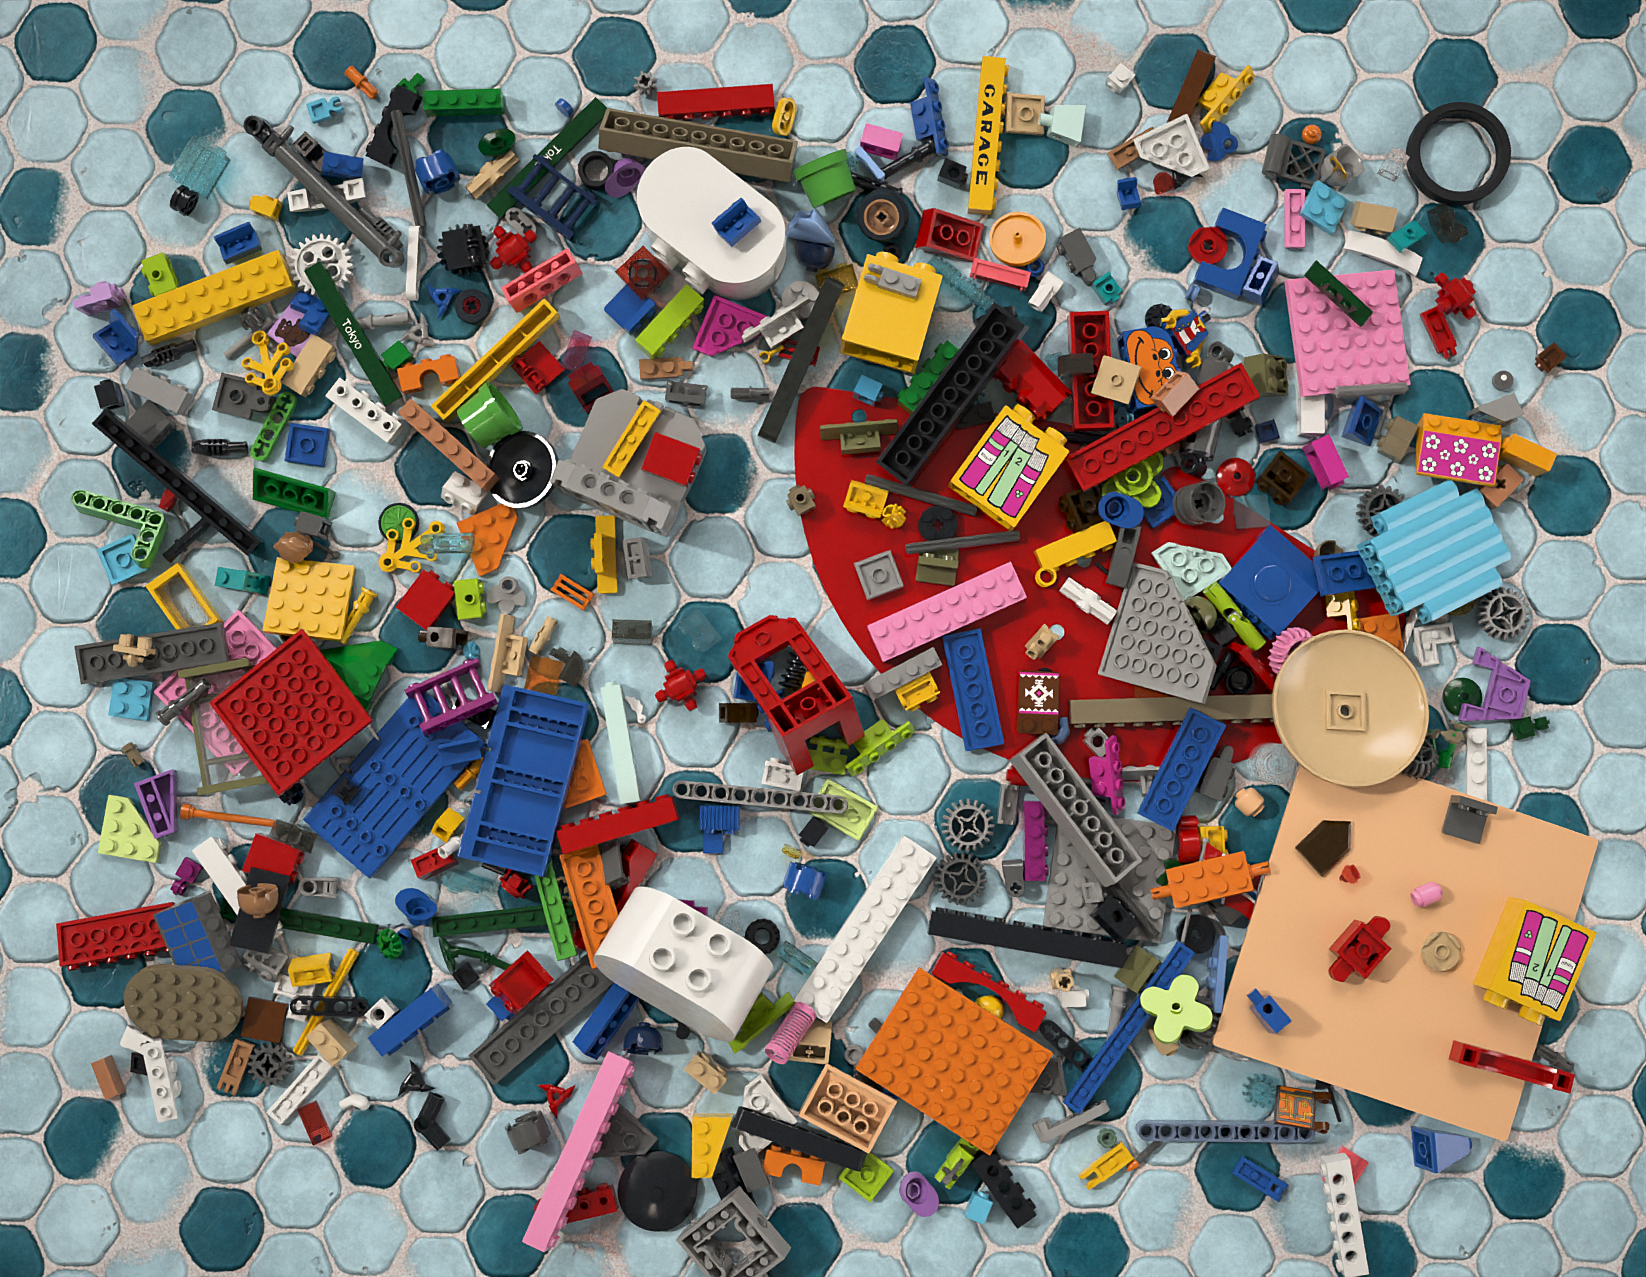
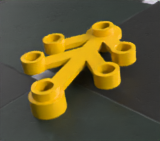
M259 330L253 334L252 342L259 347L262 364L253 361L250 357L244 358L241 364L247 371L253 369L265 374V379H262L252 372L248 373L245 376V381L250 386L258 385L262 387L266 395L273 396L280 391L282 386L280 380L286 371L293 369L294 363L289 358L282 359L280 367L274 375L273 371L282 356L288 355L291 349L286 343H280L270 360L267 347L270 343V338L264 331Z
M405 518L402 523L404 533L401 549L395 552L396 540L400 536L399 532L395 529L387 531V550L385 554L380 556L378 561L379 567L385 572H392L396 568L407 569L414 573L421 571L422 565L418 561L410 563L400 561L404 556L424 558L430 562L435 561L438 557L437 552L432 549L424 551L415 548L433 536L441 537L445 533L444 524L439 521L431 522L427 531L411 541L415 521L411 518ZM412 521V526L406 527V522ZM435 525L439 526V531L437 532L433 531ZM391 532L396 533V537L393 539L390 538ZM430 552L434 553L433 559L428 558ZM386 559L391 560V564L389 566L385 565ZM415 563L418 564L417 570L412 569V565Z

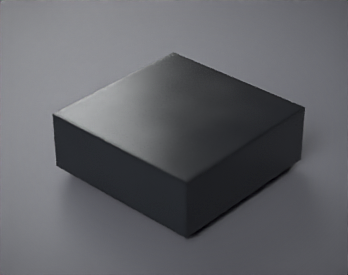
M469 962L452 974L463 990L480 978Z

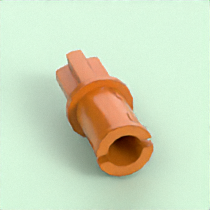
M354 66L346 69L344 72L345 76L355 84L357 89H360L371 100L378 96V90L368 82L366 76L363 77Z

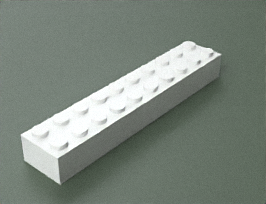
M902 835L794 997V1002H802L810 1006L818 1018L826 1023L828 1022L936 860V856L905 835Z

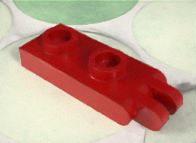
M1437 306L1419 314L1438 354L1442 353L1445 360L1450 358V355L1452 357L1457 355L1455 350L1457 346L1456 340L1443 313L1439 312Z

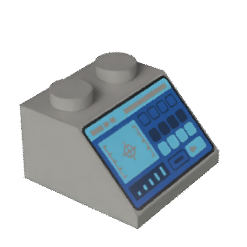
M1515 393L1481 405L1467 412L1466 415L1478 422L1501 425V428L1517 422V417L1523 415Z

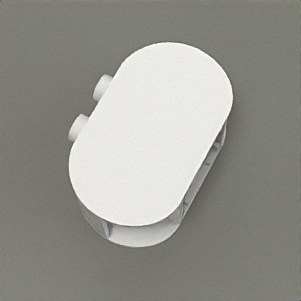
M679 147L671 149L658 156L646 168L637 189V205L646 233L652 243L650 247L656 253L654 258L670 271L676 265L680 266L683 269L682 273L686 276L684 281L698 293L703 295L708 288L716 295L730 300H746L757 297L767 291L777 281L784 268L787 249L784 221L781 213L772 202L708 153L698 148ZM742 197L747 206L760 217L762 222L731 248L717 234L712 222Z
M636 887L593 957L596 967L620 987L708 1037L728 1042L734 1040L773 970V965L769 958L745 938L676 898L648 887Z

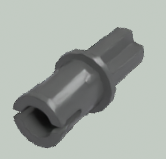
M751 386L749 388L732 387L730 397L731 399H749V401L751 399L769 400V388H751Z
M1542 1044L1538 1045L1535 1049V1053L1547 1060L1549 1065L1570 1073L1573 1071L1575 1064L1565 1059L1559 1052H1553Z

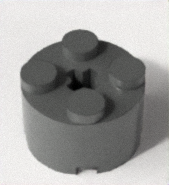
M541 1110L538 1111V1114L535 1111L526 1113L514 1119L516 1123L512 1126L510 1123L505 1126L513 1149L518 1154L527 1152L529 1147L534 1145L539 1147L548 1142L547 1138L551 1134Z

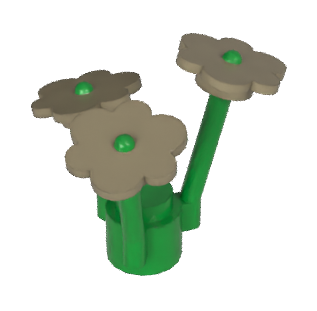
M1449 720L1448 722L1453 723V727L1457 728L1456 731L1452 729L1448 731H1442L1441 729L1427 730L1425 737L1430 739L1431 744H1434V749H1436L1435 738H1438L1439 734L1449 742L1448 750L1440 749L1437 753L1439 756L1437 767L1451 768L1456 744L1465 741L1464 734L1460 731L1472 726L1462 721Z

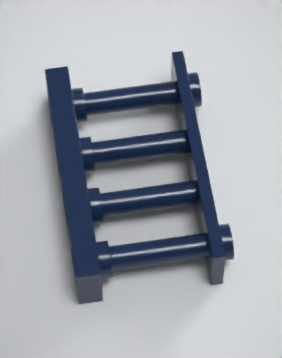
M534 154L533 160L537 164L520 186L515 188L511 185L507 193L571 242L575 236L573 226L590 204L595 208L598 206L597 197L590 191L584 192L549 165L550 161L543 155L539 157ZM544 168L552 174V177L536 198L531 200L526 196V190ZM560 180L568 188L554 207L546 212L541 208V203ZM575 192L584 200L568 221L562 224L557 220V215Z

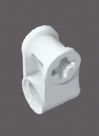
M128 1024L120 1045L143 1055V1044L162 1039L146 1034L136 1025Z

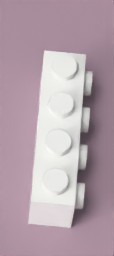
M339 377L326 394V397L388 444L392 445L405 428L401 424L403 420L394 413L391 416L387 414L385 406L379 402L375 405L370 401L372 397L363 390L358 392L354 389L357 385L349 379L344 381Z

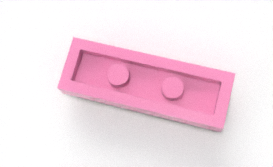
M1285 189L1284 248L1303 249L1305 247V219L1299 215L1305 202V189Z

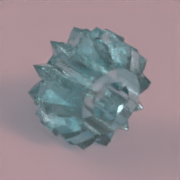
M1254 1073V1079L1249 1076L1247 1077L1249 1084H1242L1243 1087L1247 1088L1242 1091V1094L1247 1096L1245 1101L1247 1103L1252 1102L1253 1107H1256L1259 1103L1260 1107L1264 1108L1265 1101L1270 1105L1272 1102L1269 1098L1276 1097L1271 1092L1276 1090V1086L1271 1085L1273 1080L1271 1078L1266 1079L1265 1074H1262L1259 1078V1075ZM1259 1086L1263 1089V1091H1260L1261 1094L1255 1092Z

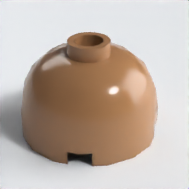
M260 883L257 884L258 887L251 888V885L239 888L237 890L239 907L245 913L253 915L254 918L265 917V914L270 913L278 903V888L274 884Z

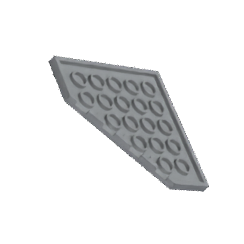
M1132 562L1126 587L1121 596L1098 674L1205 704L1216 670V664L1170 572Z

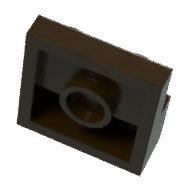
M1280 450L1254 482L1257 484L1259 491L1267 492L1273 497L1272 500L1275 504L1285 507L1311 474Z
M1099 485L1086 492H1083L1081 488L1059 498V509L1065 512L1067 517L1066 526L1069 530L1073 531V534L1105 521L1101 518L1098 511L1099 502L1103 497Z

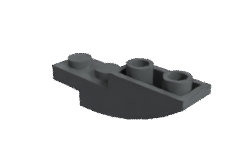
M1141 522L1129 529L1119 527L1106 584L1125 589L1140 535Z

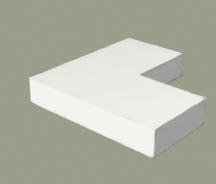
M1452 622L1413 628L1412 634L1418 667L1439 664L1436 644L1455 641Z
M279 973L273 993L290 998L298 995L314 996L318 984L292 987L290 976ZM308 1000V1005H303L301 1001H297V1004H293V1006H296L297 1010H300L301 1006H307V1010H310L311 1001ZM289 1006L288 1018L307 1022L308 1015H295L291 1012Z

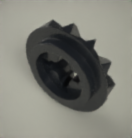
M1161 303L1150 307L1145 314L1146 326L1162 328V326L1160 327L1159 320H1156L1155 317H1158L1160 312H1162L1161 314L1164 318L1167 317L1172 311L1170 306Z

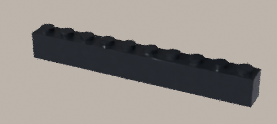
M104 409L92 422L94 427L247 556L251 555L264 541L110 409Z
M936 907V910L931 909L928 935L1118 968L1124 967L1127 944L1122 943V941L1117 943L1112 937L1110 940H1105L1102 935L1091 934V937L1083 936L1084 932L1073 930L1071 934L1064 933V929L1052 927V930L1044 929V925L1033 924V927L1025 926V922L1014 920L1013 923L1005 922L1006 919L994 917V920L986 919V915L975 914L972 917L967 916V912L955 910V913H949L947 908Z

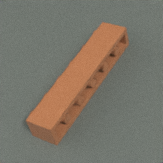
M411 398L397 412L484 491L488 493L499 481L500 477Z

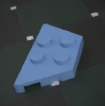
M1225 935L1219 936L1211 957H1208L1207 968L1210 969V974L1206 978L1205 986L1208 989L1209 998L1212 999L1214 1004V1013H1222L1229 937Z

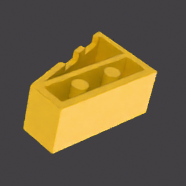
M733 1113L693 1114L692 1178H712Z

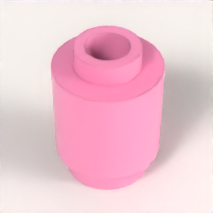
M1429 882L1415 888L1410 893L1416 907H1425L1441 900V895H1443L1439 884Z

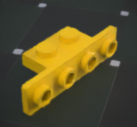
M1247 65L1236 79L1221 72L1198 99V105L1209 111L1200 122L1204 134L1211 132L1213 122H1219L1228 113L1235 101L1241 97L1244 90L1252 84L1255 75L1251 66Z
M596 516V533H594V538L590 540L591 550H594V558H591L592 570L595 569L597 574L599 594L617 593L615 516Z
M1354 592L1325 596L1328 618L1347 616L1348 630H1360V621L1356 616L1358 602L1355 599Z

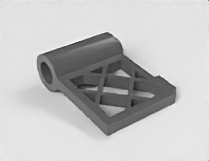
M1271 134L1262 174L1269 180H1276L1279 177L1300 183L1301 188L1311 190L1314 182L1319 180L1326 149L1291 140L1283 134ZM1292 146L1298 147L1302 155L1294 158L1291 153ZM1310 152L1319 153L1318 161L1314 164L1307 155ZM1302 157L1305 158L1309 165L1304 170H1301L1296 160ZM1291 163L1298 172L1294 176L1286 174L1287 166ZM1311 169L1314 174L1313 181L1307 180L1303 172Z

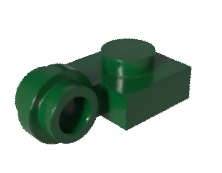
M1527 716L1509 721L1514 740L1535 736L1534 727L1537 728V731L1549 728L1548 724H1550V721L1544 716L1534 719L1535 723H1532L1531 717Z

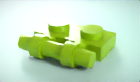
M819 735V737L812 736L810 743L817 744V750L809 749L814 764L809 769L844 775L847 755H841L840 750L849 749L846 742L840 738L834 740L825 738L822 735ZM823 746L835 747L834 753L823 752Z

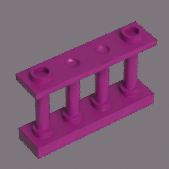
M478 658L473 660L467 659L460 666L421 683H413L404 690L408 699L414 697L424 718L423 723L419 725L425 736L498 705L494 693L486 692L476 669L481 667ZM467 673L470 674L479 694L478 699L473 701L467 699L458 677ZM451 681L461 703L460 707L453 710L449 708L440 688V685ZM430 689H433L442 709L441 715L435 718L431 717L421 694Z

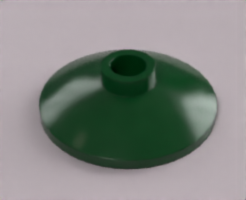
M509 129L493 130L481 138L478 149L484 156L494 157L502 155L515 144V134Z
M1463 677L1456 678L1445 686L1442 695L1443 703L1450 713L1459 716L1462 703L1480 707L1482 692L1473 680ZM1463 693L1467 694L1465 701L1462 699Z

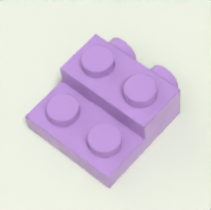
M102 281L89 288L91 295L84 294L72 301L75 309L87 316L126 306L124 302L126 295L123 288H118L115 283L110 284Z

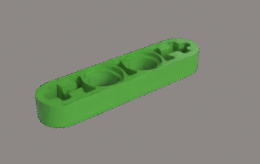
M283 392L278 396L251 448V456L255 460L260 462L268 460L297 406V398L292 393ZM290 396V400L292 402L291 404L287 403L285 406V402L283 400L284 398L288 399ZM279 406L288 410L287 413H285L281 409H278ZM275 414H283V421L281 423L274 422ZM268 430L274 432V438L270 441H267L264 436ZM261 441H263L266 444H269V447L261 444ZM263 448L262 451L265 452V454L263 456L260 455L258 457V453H256V451L258 449L261 450Z

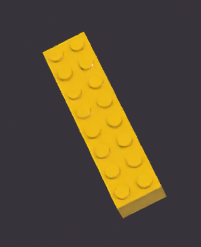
M275 250L134 304L132 307L145 342L155 346L241 313L242 310L249 306L254 308L298 290L284 254L279 250Z

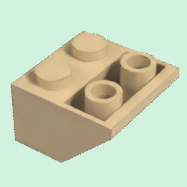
M814 1020L795 1050H793L794 1052L789 1060L819 1064L828 1063L832 1021L826 1023L823 1020Z

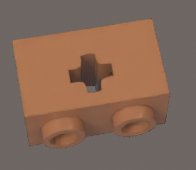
M1507 463L1502 466L1498 465L1494 487L1478 485L1477 488L1483 495L1485 504L1492 510L1498 508L1524 479Z

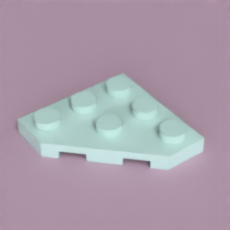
M1170 542L1151 553L1159 567L1170 572L1183 600L1202 591L1211 583L1225 576L1232 569L1221 553L1209 552Z

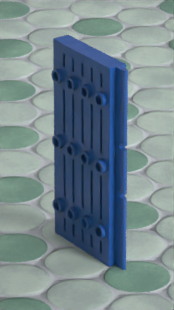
M503 685L487 747L492 748V752L485 751L475 788L476 790H481V793H474L457 857L546 878L557 836L556 831H558L590 709L588 703L515 686Z
M427 691L421 693L431 717L435 718L441 715L442 709L438 700ZM414 697L407 698L377 733L381 738L380 741L373 737L348 766L353 772L350 774L345 770L303 818L313 831L369 879L377 873L452 786L454 781L465 771V768L471 764L472 761L443 767L438 745L473 737L478 738L480 751L487 745L485 740L462 721L425 736L419 725L423 723L424 718ZM344 777H347L361 789L349 805L332 793Z

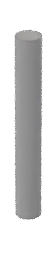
M268 317L259 329L249 332L223 353L227 359L231 358L252 341V336L256 331H265L274 322Z

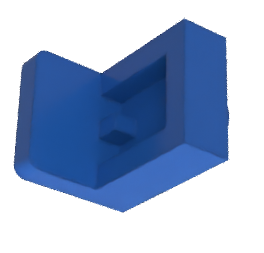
M1136 177L1117 181V197L1121 210L1141 207Z

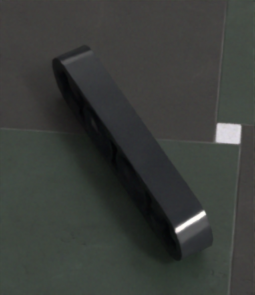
M298 995L291 999L290 1010L295 1015L360 1017L368 1012L369 1005L364 997ZM308 1000L311 1001L310 1010H307V1006H301L300 1010L293 1006V1004H297V1001H301L303 1005H308ZM316 1001H323L325 1008L317 1011L313 1005ZM342 1001L345 1003V1008L342 1011H336L334 1004ZM348 1002H351V1006H357L358 1002H362L365 1008L357 1011L356 1007H351V1011H348Z
M1044 1020L1040 1024V1033L1083 1073L1087 1067L1084 1065L1081 1068L1080 1066L1086 1062L1087 1058L1090 1059L1087 1061L1089 1064L1093 1057L1054 1021ZM1052 1024V1030L1056 1034L1058 1031L1061 1032L1055 1037L1054 1041L1051 1040L1054 1036L1050 1032L1044 1033L1046 1030L1044 1028L1045 1025L1050 1026ZM1061 1037H1066L1069 1041L1068 1046L1065 1048L1058 1046V1040ZM1075 1051L1083 1053L1081 1061L1073 1060L1072 1055Z

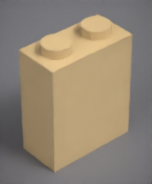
M333 1017L320 1023L306 1036L332 1067L344 1060L358 1047Z

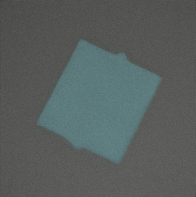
M1267 494L1233 497V515H1235L1236 529L1268 527L1270 525L1269 512H1271V509L1268 505Z

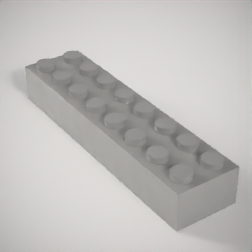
M1047 733L1036 738L1010 759V762L1104 887L1117 883L1142 861L1141 857Z

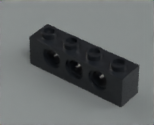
M994 1149L991 1155H988L981 1151L974 1156L975 1158L970 1164L1015 1227L1019 1229L1036 1216L1034 1209L1037 1207L1030 1197L1026 1199L1022 1194L1025 1190L1018 1181L1015 1183L1012 1180L1011 1176H1013V1173L1008 1166H1002L999 1161L1002 1158ZM990 1166L998 1167V1171L995 1174L987 1172ZM1002 1182L1010 1184L1007 1190L999 1189ZM1015 1198L1021 1200V1204L1017 1207L1011 1205V1201Z

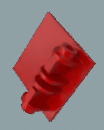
M540 340L521 357L517 356L511 365L514 371L536 395L565 370Z

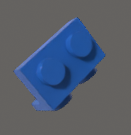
M741 197L712 222V225L717 234L732 248L762 221Z
M250 222L214 236V240L220 248L226 265L262 250L257 232Z

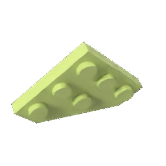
M108 795L98 853L158 863L162 843L159 839H154L149 824L143 815L138 812L134 802L128 797Z

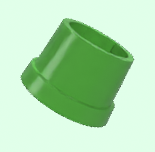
M846 149L822 156L792 171L796 181L801 183L813 208L823 206L856 191L847 163L849 158Z
M489 381L485 382L478 389L479 392L457 410L459 419L468 433L483 448H487L508 434L513 435L523 429L521 421L510 403Z

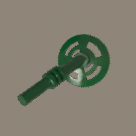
M443 936L438 938L445 964L451 974L455 973V958L459 957V955L480 959L481 962L484 961L489 966L492 964L503 970L511 966V964L496 958L494 954H487V951L482 952L459 946L451 947Z

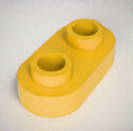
M781 98L777 104L772 122L773 132L777 136H786L791 131L797 110L796 102L792 98Z

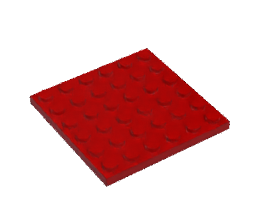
M300 629L209 702L279 796L374 721L304 629Z

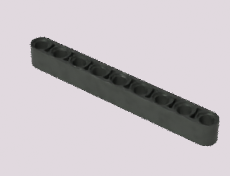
M829 276L826 277L757 436L776 443L845 283Z

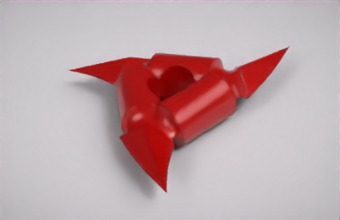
M552 1084L536 1085L547 1091L549 1108L557 1118V1107L570 1097L575 1085L566 1090L558 1086H552ZM558 1093L560 1098L555 1100L553 1094Z

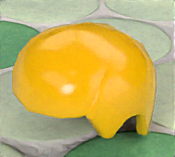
M986 995L976 999L975 1003L1001 1019L1003 1017L1004 1005L998 997Z

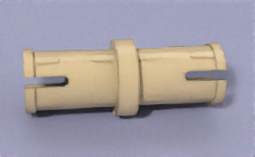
M547 616L540 630H537L535 633L537 635L528 650L539 656L546 642L550 641V635L558 621Z

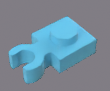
M335 96L329 102L322 98L307 103L306 106L313 124L331 119V112H343L342 106L334 107L335 103L341 101L340 98Z

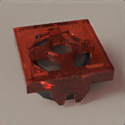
M644 245L615 271L642 301L649 294H654L655 290L660 288L663 281L670 275L666 268Z

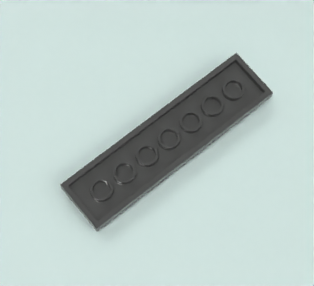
M223 622L134 636L133 645L137 646L138 637L152 638L151 648L156 649L155 655H139V657L144 658V662H138L136 667H129L127 660H123V655H129V653L113 651V645L119 644V639L74 646L81 685L230 661Z
M586 954L468 1056L494 1086L614 982L607 978L598 968L592 970L588 955Z

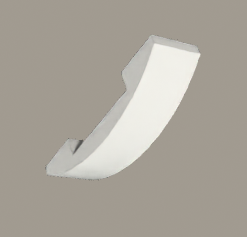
M362 178L343 181V184L332 186L349 204L366 198ZM307 189L287 192L291 212L327 209Z
M1351 230L1343 247V250L1359 256L1363 254L1398 267L1397 270L1414 277L1417 275L1423 259L1408 249L1399 253L1387 240Z

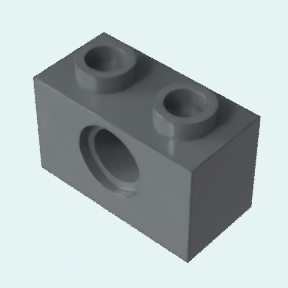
M300 511V514L295 518L294 526H296V531L304 535L327 541L332 522L324 517Z

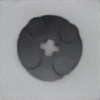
M939 505L931 506L922 513L918 521V530L926 541L953 538L957 530V520L949 508ZM935 520H939L940 523H943V526L940 527L939 531H937L935 527H932V524L935 523Z
M1191 914L1184 945L1194 951L1195 954H1202L1213 946L1216 929L1208 918L1200 914ZM1186 916L1180 920L1175 928L1176 940L1180 942ZM1193 929L1196 931L1200 930V938L1191 937Z

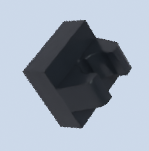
M344 777L332 793L349 805L361 789L347 777Z

